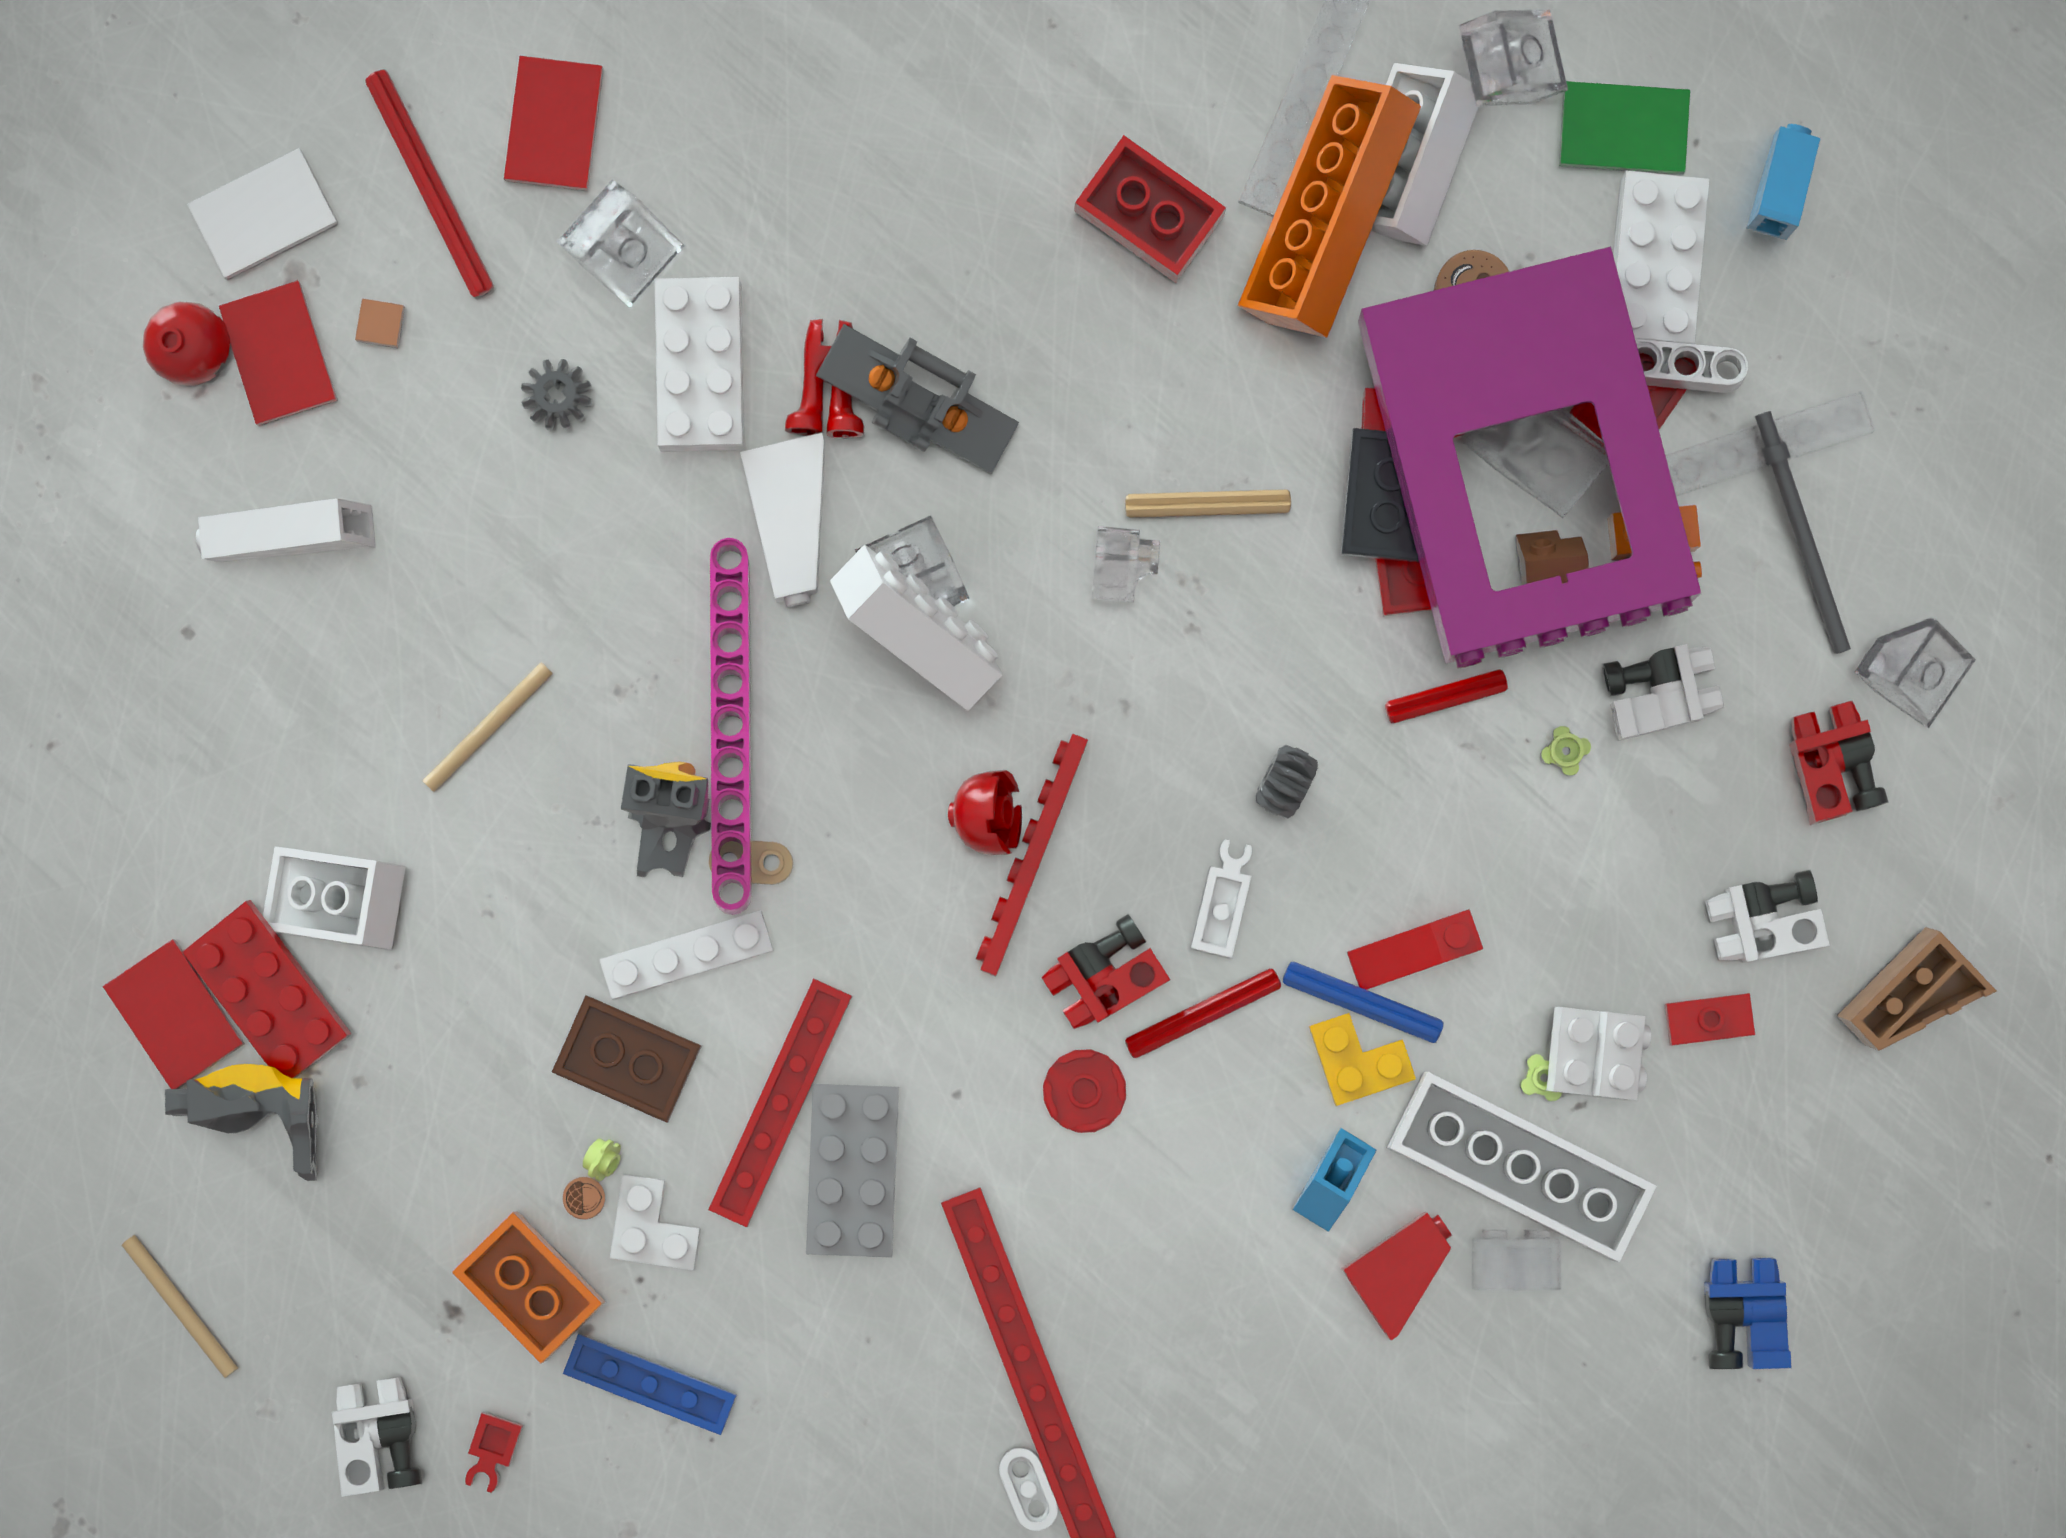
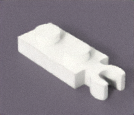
M1225 839L1219 850L1220 858L1224 863L1223 868L1210 866L1191 949L1232 958L1252 877L1241 874L1240 870L1250 860L1252 847L1246 844L1243 856L1239 859H1233L1228 854L1230 840Z

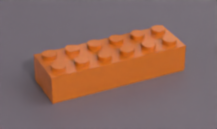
M1331 75L1238 303L1239 307L1267 324L1325 338L1328 337L1421 106L1389 85Z

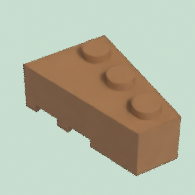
M1925 927L1837 1017L1865 1046L1880 1051L1926 1028L1927 1024L1947 1014L1951 1015L1961 1010V1007L1983 996L1987 997L1997 992V990L1940 931Z

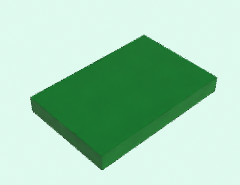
M1565 81L1559 166L1684 175L1686 170L1690 90Z

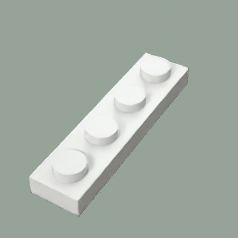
M760 910L599 960L611 1000L774 950L762 911Z

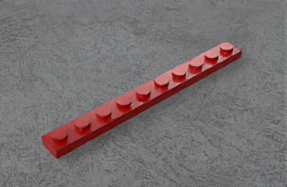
M981 1187L941 1202L1070 1538H1116Z

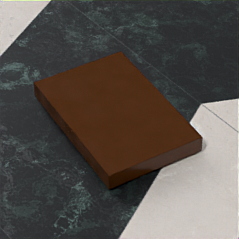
M585 995L552 1073L668 1123L702 1045Z

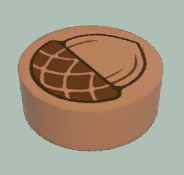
M579 1177L568 1183L564 1189L563 1204L567 1212L573 1217L591 1219L602 1211L605 1204V1192L596 1180L589 1177Z

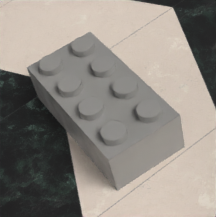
M813 1084L806 1254L892 1257L899 1087Z

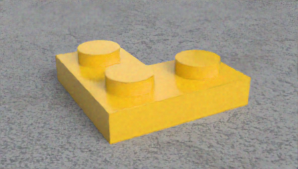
M1350 1013L1309 1026L1335 1106L1416 1080L1403 1039L1362 1052Z

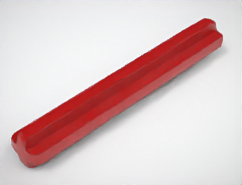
M1268 969L1127 1037L1125 1044L1131 1056L1138 1058L1280 989V979L1274 969Z

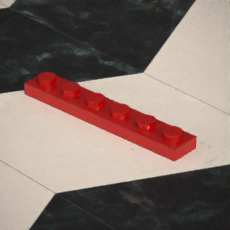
M1072 734L1069 743L1061 740L1052 763L1060 767L1054 782L1048 779L1044 782L1037 803L1044 805L1038 821L1030 819L1022 842L1029 844L1023 860L1015 857L1006 880L1013 883L1012 890L1008 899L999 898L991 918L992 921L998 923L993 938L984 936L976 960L983 962L980 969L982 972L995 977L998 974L1087 746L1088 739Z
M813 978L711 1202L709 1211L744 1227H748L850 1003L851 995Z

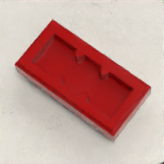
M1750 993L1665 1004L1670 1046L1755 1035Z

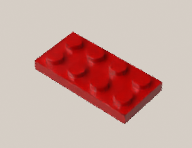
M251 900L245 901L182 951L267 1066L276 1068L283 1075L297 1078L352 1034Z

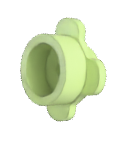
M1557 727L1553 731L1554 738L1549 747H1545L1541 752L1542 760L1547 764L1554 763L1559 766L1567 776L1575 775L1579 771L1578 764L1583 756L1590 753L1591 744L1588 739H1580L1578 736L1571 734L1568 727ZM1564 747H1568L1570 749V753L1568 755L1563 754L1562 749Z
M1539 1054L1530 1056L1527 1060L1529 1069L1526 1079L1521 1082L1522 1091L1527 1095L1534 1093L1543 1095L1548 1101L1558 1100L1562 1093L1546 1091L1547 1081L1543 1082L1540 1079L1542 1074L1548 1075L1549 1061L1544 1060Z
M597 1139L589 1147L583 1159V1168L588 1170V1176L591 1178L595 1177L598 1181H602L606 1176H610L619 1165L621 1145L618 1143L614 1144L610 1139L607 1141Z

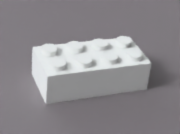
M1625 171L1620 180L1613 256L1635 339L1695 344L1710 179Z
M739 277L655 278L657 440L660 451L745 450L742 285Z
M864 544L830 580L848 620L969 711L1002 676L995 661L998 655L985 642L988 635L974 621L969 620L965 623L958 618V611L946 599L940 597L938 600H935L928 594L929 589L915 575L910 574L906 577L899 572L898 564L887 553L881 550L876 554Z

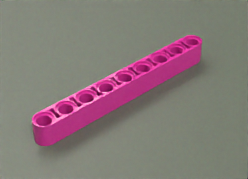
M724 538L715 543L710 554L712 895L719 910L725 914L735 915L747 909L752 897L750 563L747 549L742 542L734 538ZM727 551L737 552L742 557L740 564L733 569H724L718 563L720 556ZM728 592L737 593L742 598L741 604L735 610H724L718 604L722 595ZM730 633L738 635L742 639L739 649L734 652H725L720 649L719 641L724 635ZM727 675H736L742 680V686L736 693L726 694L719 689V683L722 678ZM729 716L739 718L743 723L742 729L736 735H724L719 730L723 719ZM728 758L740 760L743 764L740 774L732 778L723 776L719 768L724 760ZM727 800H737L743 805L741 815L732 820L722 817L719 813L721 805ZM730 841L738 842L744 849L742 856L733 862L725 861L720 856V849L725 843ZM730 883L738 884L744 890L741 900L734 904L725 903L720 898L722 888Z

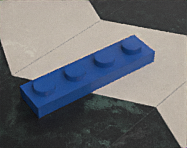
M580 1333L577 1335L563 1371L564 1375L718 1435H721L737 1396V1394Z

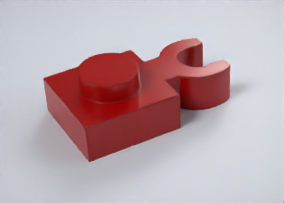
M485 1412L481 1413L468 1454L480 1458L478 1464L468 1470L465 1477L466 1485L471 1486L475 1480V1475L478 1472H484L490 1479L487 1492L492 1493L497 1488L499 1483V1474L496 1470L497 1464L510 1466L523 1425Z

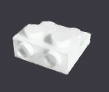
M1555 1007L1546 1091L1637 1100L1638 1092H1642L1647 1083V1073L1645 1068L1641 1067L1642 1050H1646L1650 1045L1651 1030L1649 1026L1645 1025V1016Z

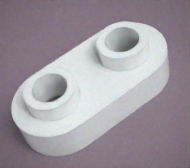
M1020 1447L1008 1451L1000 1462L999 1473L1020 1524L1029 1530H1044L1055 1521L1058 1506L1041 1461L1033 1451L1027 1448ZM1024 1461L1028 1464L1029 1471L1025 1476L1019 1477L1013 1473L1012 1467L1015 1462ZM1038 1500L1044 1504L1045 1510L1040 1516L1030 1514L1028 1506L1032 1501Z

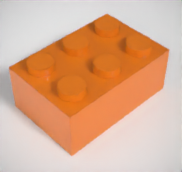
M518 1211L512 1212L452 1271L464 1286L541 1364L546 1362L606 1302Z

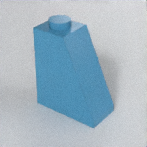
M1788 124L1787 128L1780 126L1775 132L1747 229L1787 240L1799 226L1820 142L1819 137L1811 135L1812 130L1797 124Z

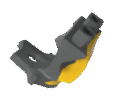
M678 761L663 763L657 766L643 767L631 764L627 766L621 810L629 812L628 818L638 821L642 828L637 865V876L646 877L651 870L660 868L669 871L673 876L683 877L695 838L710 831L711 823L704 819L709 808L708 778L696 776V769L691 763ZM671 831L675 833L677 841L674 849L668 852L664 850L662 841L665 834Z
M238 1064L214 1071L198 1079L187 1080V1089H165L166 1115L187 1116L189 1124L224 1133L246 1131L273 1113L278 1114L293 1147V1170L298 1172L299 1177L307 1181H317L316 1126L318 1125V1116L312 1078H290L274 1067Z

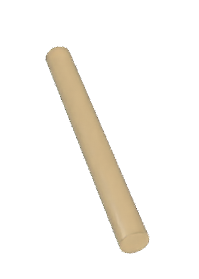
M540 662L422 781L435 792L553 673Z
M133 1235L121 1246L222 1376L227 1378L238 1369L236 1364L139 1239Z

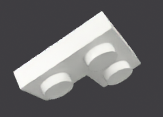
M622 1174L610 1258L694 1270L701 1228L659 1222L665 1180Z

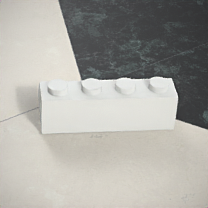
M1394 63L1386 85L1394 87L1419 104L1421 108L1371 231L1397 241L1427 246L1484 90L1455 71Z

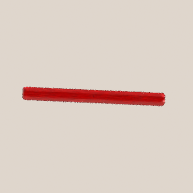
M385 69L373 72L365 79V83L470 294L473 297H479L493 289V282L388 72Z

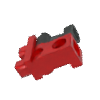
M1853 701L1837 704L1829 708L1835 728L1821 733L1815 711L1798 715L1791 719L1794 741L1789 746L1792 756H1794L1796 770L1802 785L1810 825L1846 816L1853 812L1841 773L1851 771L1859 793L1853 796L1856 812L1888 803L1885 789L1883 787H1875L1870 762L1875 753V744L1870 734L1868 720L1861 721Z
M1129 914L1116 922L1119 930L1094 943L1085 942L1058 957L1059 963L1051 967L1041 977L1053 996L1072 984L1075 986L1081 999L1062 1010L1074 1029L1087 1025L1094 1020L1099 1023L1170 981L1151 948L1117 969L1111 963L1109 958L1127 944L1131 949H1136L1146 943V940Z

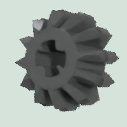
M561 359L559 361L557 371L553 370L549 360H544L543 367L546 373L541 376L536 369L531 368L528 373L536 383H522V391L533 396L525 398L521 403L524 409L536 407L530 416L534 423L539 422L546 415L545 427L547 430H553L556 418H560L562 427L567 430L570 428L567 416L573 414L579 421L585 418L577 406L587 407L592 405L591 398L580 395V393L591 389L592 386L588 380L577 382L583 374V370L579 366L573 368L567 374V360ZM560 385L564 386L562 391L566 397L564 401L558 403L554 399V403L550 404L551 397L548 390L553 386L557 390H559Z
M1284 745L1279 748L1255 795L1256 803L1276 816L1280 815L1285 818L1293 816L1296 810L1299 809L1318 769L1317 760L1309 756V753L1297 747L1293 748Z

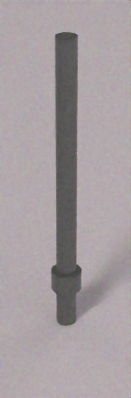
M1771 411L1755 416L1765 446L1761 450L1766 465L1771 464L1834 653L1845 652L1851 648L1787 461L1791 456L1786 441L1781 442Z

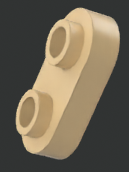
M730 841L722 846L720 856L722 858L727 853H733L737 856L738 860L742 856L744 849L738 842ZM751 841L752 884H779L790 876L793 869V858L785 846L777 842ZM711 850V852H710V854H709V867H710L711 872H712V850ZM769 855L777 856L780 861L779 867L774 871H769L764 867V859Z

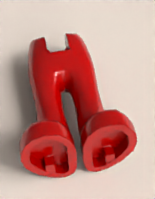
M823 319L810 320L806 333L801 404L798 411L787 415L785 421V431L795 435L823 434L824 380L816 377V374L831 346L822 345V342H824ZM839 320L838 332L836 334V337L839 331L841 330L843 324L853 329L852 322ZM832 385L827 436L831 438H856L863 436V420L853 412L852 396Z

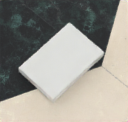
M300 148L187 204L226 280L338 224Z

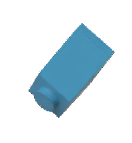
M1340 1128L1305 1185L1293 1210L1329 1232L1350 1202L1377 1150Z

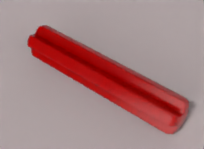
M1498 669L1390 700L1385 704V709L1389 721L1397 723L1505 692L1508 689V682L1503 670Z

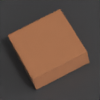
M362 299L355 340L357 342L398 348L405 310L404 305Z

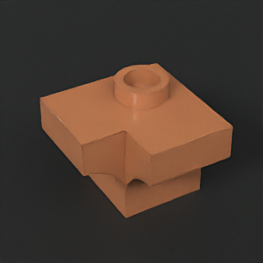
M1558 530L1516 535L1521 585L1556 576L1561 577L1563 584L1567 583L1566 574L1589 568L1588 553L1582 536L1561 539Z

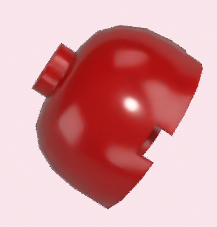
M176 302L162 307L150 318L144 330L143 351L147 363L157 375L174 384L197 386L210 381L216 376L214 373L219 370L222 363L225 364L229 356L230 337L226 324L212 310L199 303Z
M988 771L970 777L958 789L954 802L949 804L948 820L951 827L956 828L959 838L967 847L980 854H1011L1012 852L1008 848H1017L1022 830V806L1016 805L1013 808L1011 792H1019L1013 774L1009 771Z

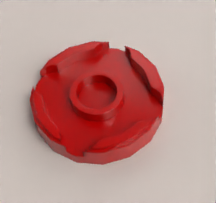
M1092 1049L1074 1050L1059 1057L1048 1069L1043 1083L1044 1103L1050 1116L1062 1127L1077 1133L1096 1132L1109 1126L1121 1113L1126 1100V1081L1119 1066L1107 1055Z

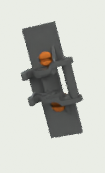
M843 324L816 377L870 406V408L876 411L872 424L883 430H888L911 443L915 448L925 452L930 444L929 441L992 474L1019 422L967 393L976 374L970 370L965 373L916 346L917 341L911 337L907 340L900 354H897ZM908 360L957 387L950 398L943 394L939 396L912 381L913 377L903 371Z

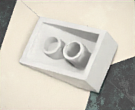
M275 847L263 917L275 932L392 950L406 867L373 860Z

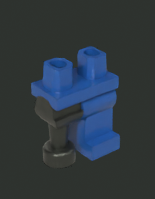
M1752 1258V1281H1737L1736 1259H1712L1710 1282H1704V1295H1706L1705 1309L1707 1316L1714 1322L1717 1350L1711 1351L1709 1354V1368H1743V1354L1741 1351L1734 1350L1736 1327H1746L1747 1366L1752 1369L1792 1368L1791 1351H1789L1786 1283L1780 1280L1776 1259Z

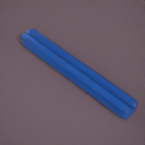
M1290 962L1284 974L1283 983L1287 986L1431 1043H1436L1441 1035L1444 1025L1441 1019L1305 965Z

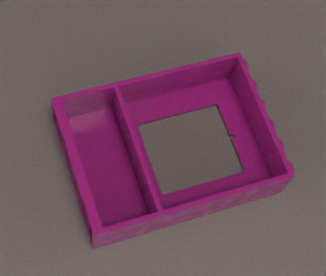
M1611 246L1361 309L1358 325L1445 664L1456 662L1457 668L1468 667L1481 663V659L1485 658L1484 654L1497 651L1498 658L1522 653L1523 649L1527 648L1526 644L1538 641L1540 648L1564 642V639L1568 637V633L1579 631L1581 637H1588L1605 632V628L1610 627L1609 623L1621 620L1622 627L1646 622L1647 618L1651 617L1652 612L1662 610L1663 617L1686 612L1689 607L1693 606L1692 602L1701 594ZM1587 402L1592 403L1595 408L1632 556L1628 559L1566 574L1567 583L1562 584L1561 577L1556 576L1494 591L1491 588L1453 442L1454 436Z

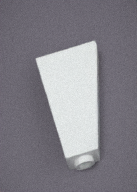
M822 433L740 452L774 597L777 603L785 601L786 607L810 602L809 595L818 593L825 465V442Z
M339 498L198 517L199 529L196 532V544L201 552L202 559L216 562L375 547L371 505Z

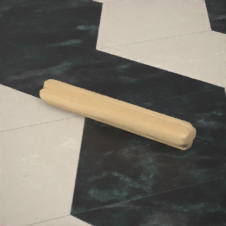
M1287 489L1128 494L1125 498L1126 515L1130 518L1288 513L1291 509V494Z

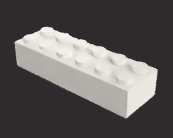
M1430 1072L1423 1073L1387 1146L1388 1149L1616 1262L1621 1261L1657 1187Z

